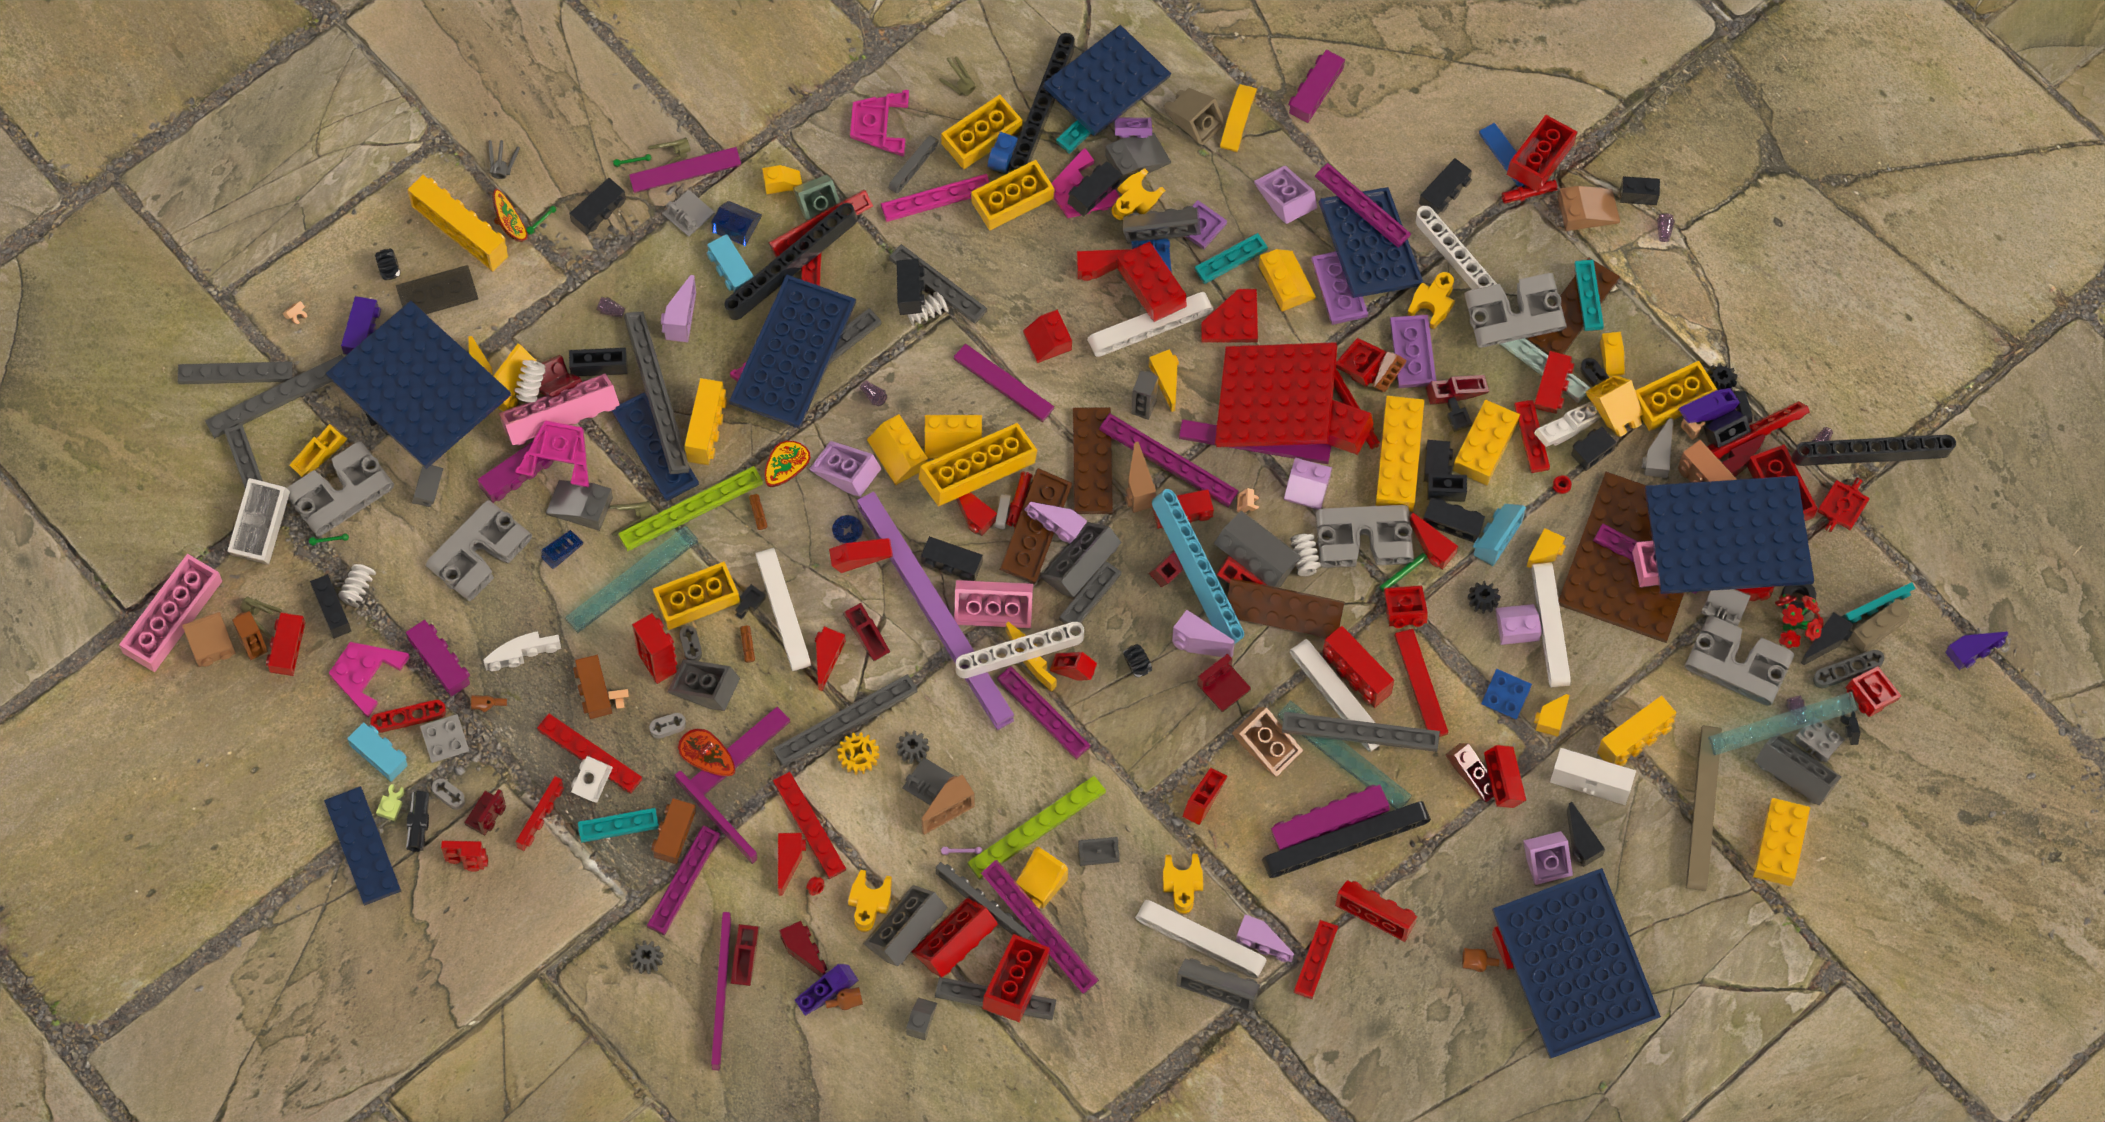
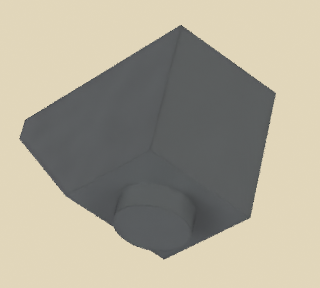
M918 997L910 1014L906 1035L926 1041L937 1007L936 1002Z

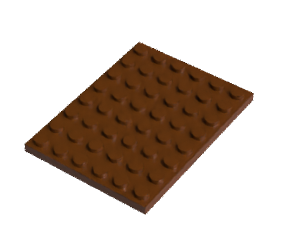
M1605 472L1559 597V606L1667 643L1684 593L1660 594L1659 585L1640 587L1635 563L1630 561L1631 559L1618 555L1612 550L1593 542L1602 523L1638 542L1652 541L1645 487L1647 485Z

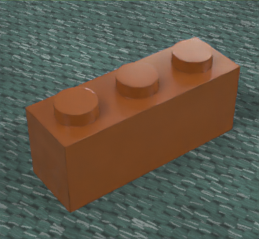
M250 611L240 613L232 619L250 661L268 652L261 632Z
M598 654L575 660L576 667H573L575 678L580 679L581 684L577 685L580 696L584 695L585 702H582L584 714L588 713L590 719L613 714Z
M674 798L671 804H667L664 813L666 818L664 822H660L658 828L659 837L654 839L651 848L654 858L677 865L696 814L694 804Z

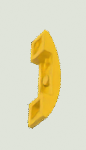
M1239 84L1226 122L1220 148L1238 152L1257 88Z

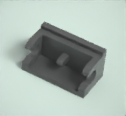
M431 465L425 469L422 466L412 504L431 507L434 504L444 468Z
M1118 837L1078 840L1080 866L1119 862Z

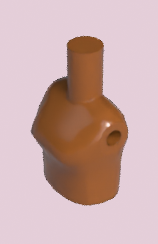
M489 695L471 696V709L487 712L493 706H507V698H494Z
M1464 948L1462 968L1484 972L1487 965L1499 967V959L1489 958L1484 949Z
M843 988L837 994L836 999L825 1001L826 1008L839 1006L841 1010H849L850 1008L863 1005L860 988Z

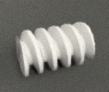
M934 292L933 297L930 294L926 296L925 305H922V313L908 314V318L914 326L915 320L921 324L922 317L925 321H928L929 314L932 318H935L934 312L942 315L941 309L948 312V307L943 296L938 292Z
M523 360V364L527 367H521V371L525 374H519V378L523 381H517V385L521 388H515V392L519 393L516 397L519 400L533 403L537 401L536 395L539 394V388L545 373V365L534 360Z
M1298 534L1290 538L1293 550L1301 556L1296 564L1298 575L1311 576L1321 566L1320 562H1316L1319 560V556L1314 555L1318 551L1316 548H1313L1316 543L1311 541L1314 539L1312 534Z
M354 564L351 567L352 571L348 573L349 578L345 579V584L342 586V591L339 592L338 596L344 603L353 607H359L356 601H363L359 594H366V591L362 588H369L366 581L372 582L373 580L369 574L375 575L376 572L367 566Z

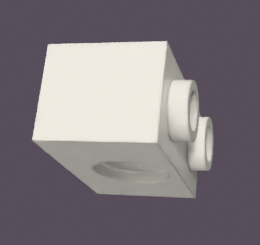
M587 756L580 764L579 769L581 771L572 782L571 787L573 789L571 792L597 803L613 767ZM589 774H593L594 780L588 784L587 777Z

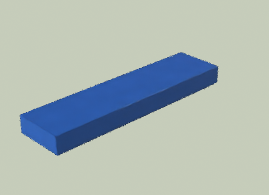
M1493 123L1480 130L1479 135L1504 169L1508 171L1510 161L1517 152L1498 126ZM1513 179L1518 187H1526L1523 183Z

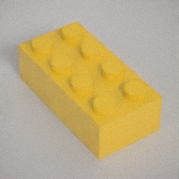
M999 94L941 133V144L964 170L991 152L1000 131L1011 136L1021 132L1022 119Z
M1037 160L971 192V202L989 231L1054 199V187Z
M1697 361L1635 390L1643 413L1640 417L1648 430L1652 431L1666 424L1669 418L1675 420L1683 416L1679 411L1680 407L1717 389L1700 361Z
M700 378L685 442V453L688 462L709 466L710 460L715 457L714 442H718V425H722L723 422L722 408L725 409L727 404V397H725L726 389L723 388V382Z
M1485 399L1455 459L1453 471L1461 475H1467L1468 478L1487 486L1518 424L1520 414Z
M725 561L653 588L654 599L668 630L740 603L738 591Z
M1661 695L1602 738L1597 754L1603 761L1624 766L1628 758L1631 756L1636 757L1642 752L1643 747L1646 745L1651 746L1657 741L1658 736L1661 734L1666 735L1672 730V724L1675 722L1674 719L1677 712Z
M1776 798L1771 799L1768 805L1753 877L1792 887L1797 873L1810 807Z

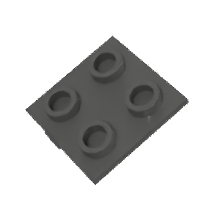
M923 758L914 772L906 777L905 781L907 782L902 789L931 805L947 781L954 775L930 760Z

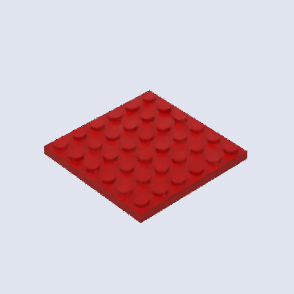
M1337 343L1226 346L1215 438L1216 447L1328 444Z

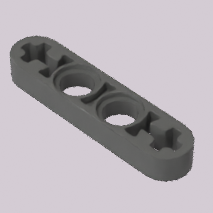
M929 135L894 176L888 188L898 194L934 152L939 140Z
M1871 650L1822 668L1815 673L1813 682L1816 687L1823 689L1857 677L1877 666L1880 668L1884 662V654L1879 650ZM1873 656L1875 658H1879L1877 663L1876 661H1871L1868 663L1867 667V662L1870 661ZM1860 662L1863 668L1856 670L1853 668L1852 663ZM1842 668L1845 671V675L1842 677L1836 675L1835 669ZM1820 675L1823 678L1827 677L1825 682L1819 680Z

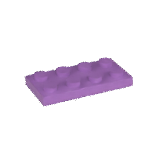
M1337 252L1313 256L1311 259L1331 325L1368 317L1363 297H1352Z
M1428 315L1391 317L1390 325L1394 354L1407 360L1397 375L1398 388L1428 386L1431 381H1436Z

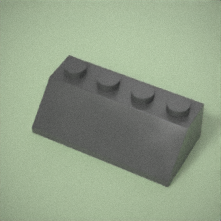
M1187 206L1181 210L1171 208L1166 209L1165 212L1149 211L1141 215L1131 213L1123 217V232L1126 241L1129 244L1131 241L1159 240L1201 235L1198 208Z
M1240 511L1224 527L1214 542L1216 546L1268 586L1278 588L1282 586L1301 558L1297 552L1243 511Z
M1087 522L1076 538L1070 544L1068 543L1040 577L1061 594L1074 597L1092 579L1095 572L1102 567L1109 556L1116 552L1117 547L1122 542L1109 526Z
M1778 733L1764 745L1754 761L1762 770L1769 771L1777 780L1787 783L1793 791L1803 794L1809 802L1819 806L1825 801L1842 777Z
M912 885L863 944L887 963L899 966L905 961L906 956L912 949L918 945L922 937L930 931L933 924L942 917L948 907L935 892Z
M1193 958L1190 960L1184 959L1177 976L1176 986L1252 1012L1260 990V984H1257V981L1253 979L1240 978L1236 973L1220 971L1216 966L1203 965L1200 961Z

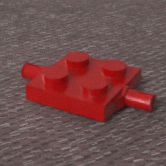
M1856 477L1852 485H1846L1838 480L1835 481L1817 511L1830 520L1825 527L1826 531L1829 529L1828 532H1832L1836 524L1851 531L1870 500L1869 497L1863 495L1858 490L1863 482L1862 479L1859 480Z

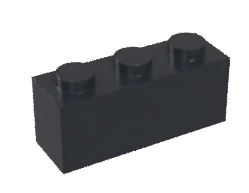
M1454 158L1422 192L1419 204L1431 207L1437 215L1440 212L1443 213L1449 206V202L1459 196L1460 190L1463 187L1466 188L1471 183L1472 170Z
M1108 161L1102 165L1099 164L1090 176L1086 175L1082 179L1078 187L1074 186L1069 191L1068 195L1070 196L1067 203L1084 217L1120 185L1123 174Z
M611 178L606 179L569 213L571 222L585 235L595 231L603 220L608 219L617 207L620 208L625 203V191Z
M919 258L898 260L896 262L900 315L922 313V305H925V295L922 294V291H925V283L922 280V277H925L924 266H920Z
M626 347L569 350L570 374L578 377L600 376L602 374H628Z
M1431 497L1423 520L1436 530L1475 543L1482 530L1485 516L1480 512L1469 511L1460 505H1452L1446 503L1443 499Z
M930 536L921 554V564L929 569L936 568L946 575L953 574L959 576L964 581H975L983 563L982 554Z
M326 574L311 580L313 592L333 639L352 632L329 575Z

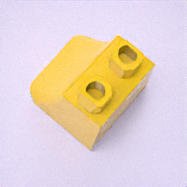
M1612 376L1586 391L1587 397L1598 410L1606 426L1612 429L1615 436L1621 437L1627 433L1624 426L1627 423L1633 429L1642 425L1640 416L1643 413L1631 380L1620 376Z
M1036 847L1016 883L1039 909L1040 907L1043 909L1068 880V868L1064 863L1042 848Z

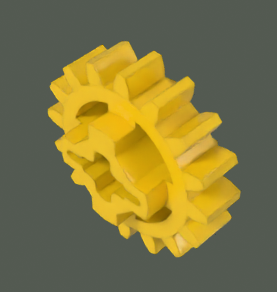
M860 732L859 736L852 733V738L845 736L846 742L840 741L841 748L837 749V753L840 754L838 761H842V768L847 766L848 773L854 770L855 775H857L858 771L865 774V769L872 771L871 765L877 766L876 759L880 758V754L877 753L879 746H875V739L870 741L869 734L863 737L862 732ZM867 747L871 749V755L870 752L867 751ZM846 752L850 756V760L846 758Z

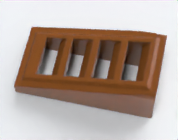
M1387 351L1374 380L1373 387L1385 393L1407 360Z

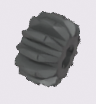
M915 730L912 732V735L906 731L905 737L900 736V742L896 743V748L899 749L897 751L898 756H902L903 761L909 759L910 764L915 759L920 763V757H927L926 752L929 751L928 739H923V733L916 735ZM911 745H915V749H910Z
M644 940L643 946L636 943L635 947L637 950H631L632 957H630V962L634 963L632 965L634 970L639 968L640 974L646 970L647 974L650 975L651 969L657 972V965L663 964L661 959L664 955L660 952L661 947L659 945L654 947L653 941L647 945Z

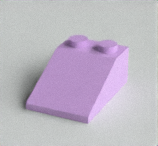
M1283 166L1254 181V184L1272 210L1286 224L1317 209L1314 190L1287 166Z
M694 275L689 276L666 306L665 313L661 315L662 333H665L666 340L689 341L696 298Z
M833 441L828 443L810 467L811 472L841 490L861 497L881 470L873 454Z
M1188 610L1185 611L1173 627L1172 642L1180 650L1184 649L1190 653L1223 657L1227 653L1230 657L1233 656L1235 641Z

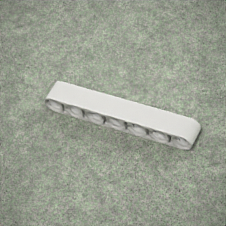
M1422 206L1418 209L1416 225L1472 290L1497 284L1431 207ZM1479 283H1485L1486 286H1481Z
M1200 292L1186 298L1187 307L1156 322H1153L1148 313L1098 331L1090 335L1087 340L1095 356L1100 357L1210 314L1213 311V307L1206 293Z
M770 548L756 552L757 563L792 671L810 667V658L775 549Z
M1552 562L1532 564V577L1550 688L1570 686V671Z
M1071 622L961 655L956 660V674L960 678H969L1078 645L1084 639V627L1079 622ZM1077 631V632H1079L1080 634L1077 635V636H1074V635L1071 634V632ZM1054 637H1060L1061 640H1060V641H1054L1052 638H1054ZM1040 642L1043 645L1041 647H1036L1034 643ZM1017 648H1023V649H1024L1023 652H1017V651H1015V650H1016ZM999 653H1003L1006 655V657L999 658L997 657V655ZM980 659H986V660H987V662L984 663V664H982V663H980V662H978V661H979ZM966 664L969 668L962 669L960 666Z
M1305 639L1290 649L1293 659L1342 719L1375 723L1309 640ZM1362 743V745L1369 752L1373 751L1378 746H1380L1377 744Z
M1150 900L1143 902L1135 917L1140 923L1252 978L1259 977L1267 961L1262 955Z

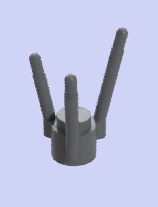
M489 140L490 173L494 178L505 179L506 175L511 173V168L520 147H516L507 166L506 162L502 161L503 140H500L498 160L495 163L492 141Z

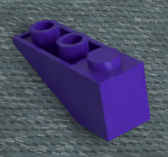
M1728 388L1716 390L1680 407L1679 411L1689 424L1717 419L1735 410L1740 402L1732 390Z
M2006 631L1964 635L1950 644L1945 653L1959 671L1964 667L1968 669L1976 663L1975 660L1979 657L1983 659L1991 653L1990 650L1996 647L1998 649L2006 643L2005 640L2009 633Z
M837 964L794 1000L806 1016L825 1005V1001L836 998L843 988H851L859 980L849 965Z

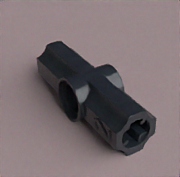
M424 791L412 792L411 808L407 815L408 835L406 849L412 852L424 851L425 833L429 827L428 807L430 795Z

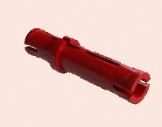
M1555 179L1547 181L1539 192L1528 186L1523 188L1520 186L1515 190L1502 192V200L1504 204L1518 200L1524 201L1529 197L1557 191L1558 186Z
M1025 471L1021 472L1013 502L1009 505L1010 512L1006 524L1011 527L1013 523L1014 527L1016 526L1033 477L1029 472H1026V476Z

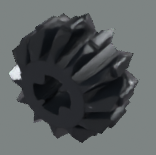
M389 248L376 252V262L382 279L386 281L399 277L401 272L394 250Z
M1718 363L1717 367L1712 365L1710 370L1707 371L1717 390L1728 388L1733 390V387L1735 388L1737 385L1738 375L1734 373V368H1728V363L1725 366H1722L1721 363Z
M1483 581L1482 585L1477 582L1475 587L1470 588V594H1468L1467 599L1470 600V607L1475 606V612L1480 609L1482 614H1485L1486 610L1491 613L1493 608L1498 607V601H1500L1501 596L1498 595V588L1493 589V583L1488 586L1486 581Z
M1131 645L1123 651L1126 663L1135 677L1145 676L1152 671V664L1141 645Z

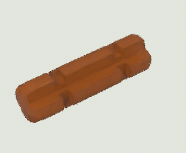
M758 494L750 495L749 500L757 529H766L768 526Z
M749 625L741 626L740 631L745 662H754L755 655L751 628Z

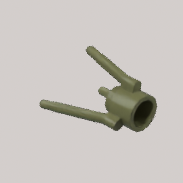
M957 56L955 60L962 73L948 57L947 61L961 78L957 82L958 88L943 78H939V81L956 91L959 96L962 94L965 96L970 95L976 88L975 83L971 80Z
M686 137L673 142L648 147V149H657L673 146L675 154L679 153V156L665 165L675 163L687 157L686 153L691 151Z
M649 501L610 505V509H634L636 517L640 516V519L613 532L612 536L648 519V516H652Z
M248 596L242 601L240 606L242 611L245 613L250 611L252 615H257L260 610L271 615L274 613L273 611L282 612L280 608L260 602L257 599L254 600ZM254 618L259 630L262 631L271 640L272 636L269 634V632Z

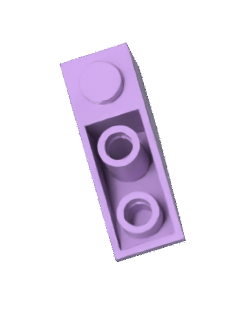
M1030 502L1024 509L1031 518L1040 521L1047 530L1055 532L1062 541L1069 544L1076 538L1087 520L1071 509Z
M1248 915L1244 916L1236 942L1246 948L1257 949L1263 955L1270 954L1276 956L1282 962H1292L1294 953L1264 921Z

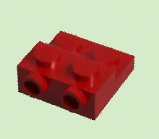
M1357 338L1336 361V368L1351 375L1353 381L1367 387L1370 383H1374L1386 351Z
M1422 585L1384 588L1389 626L1399 629L1405 625L1420 627L1427 623L1428 611Z
M1879 666L1853 678L1845 687L1847 695L1852 699L1854 698L1858 703L1860 712L1866 713L1868 717L1881 712L1886 706L1898 701L1902 697Z
M442 840L441 849L445 861L451 864L462 862L464 869L471 872L484 870V867H488V855H486V848H483L481 841Z

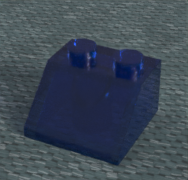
M727 201L718 208L711 221L712 232L720 236L727 234L730 240L746 246L762 214Z

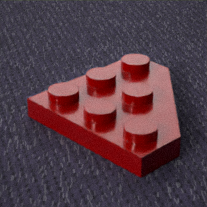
M1237 289L1201 322V343H1258L1257 289Z

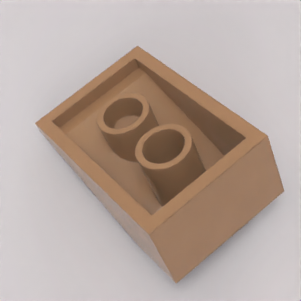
M1586 186L1560 188L1558 202L1565 231L1620 223L1612 189Z
M1139 442L1134 444L1128 488H1126L1127 496H1125L1126 504L1132 508L1133 513L1152 508V500L1156 497V490Z
M220 612L182 625L199 667L210 666L215 661L220 659L226 660L236 654Z
M1258 707L1232 732V735L1275 777L1303 751L1289 733H1282V725L1267 707Z
M963 774L958 777L953 776L947 781L921 818L922 833L924 835L975 807V793Z

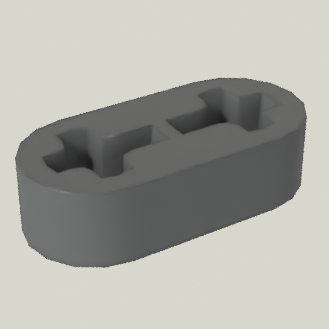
M685 626L680 630V640L685 658L687 660L699 661L702 657V650L697 631L692 626ZM687 632H690L692 641L688 642V638L686 636ZM690 647H694L696 656H692V654H690Z

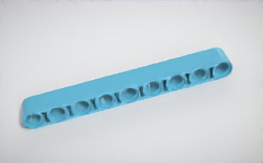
M1165 489L1153 498L1152 506L1211 625L1233 639L1235 645L1243 639L1244 631L1175 493L1170 489Z

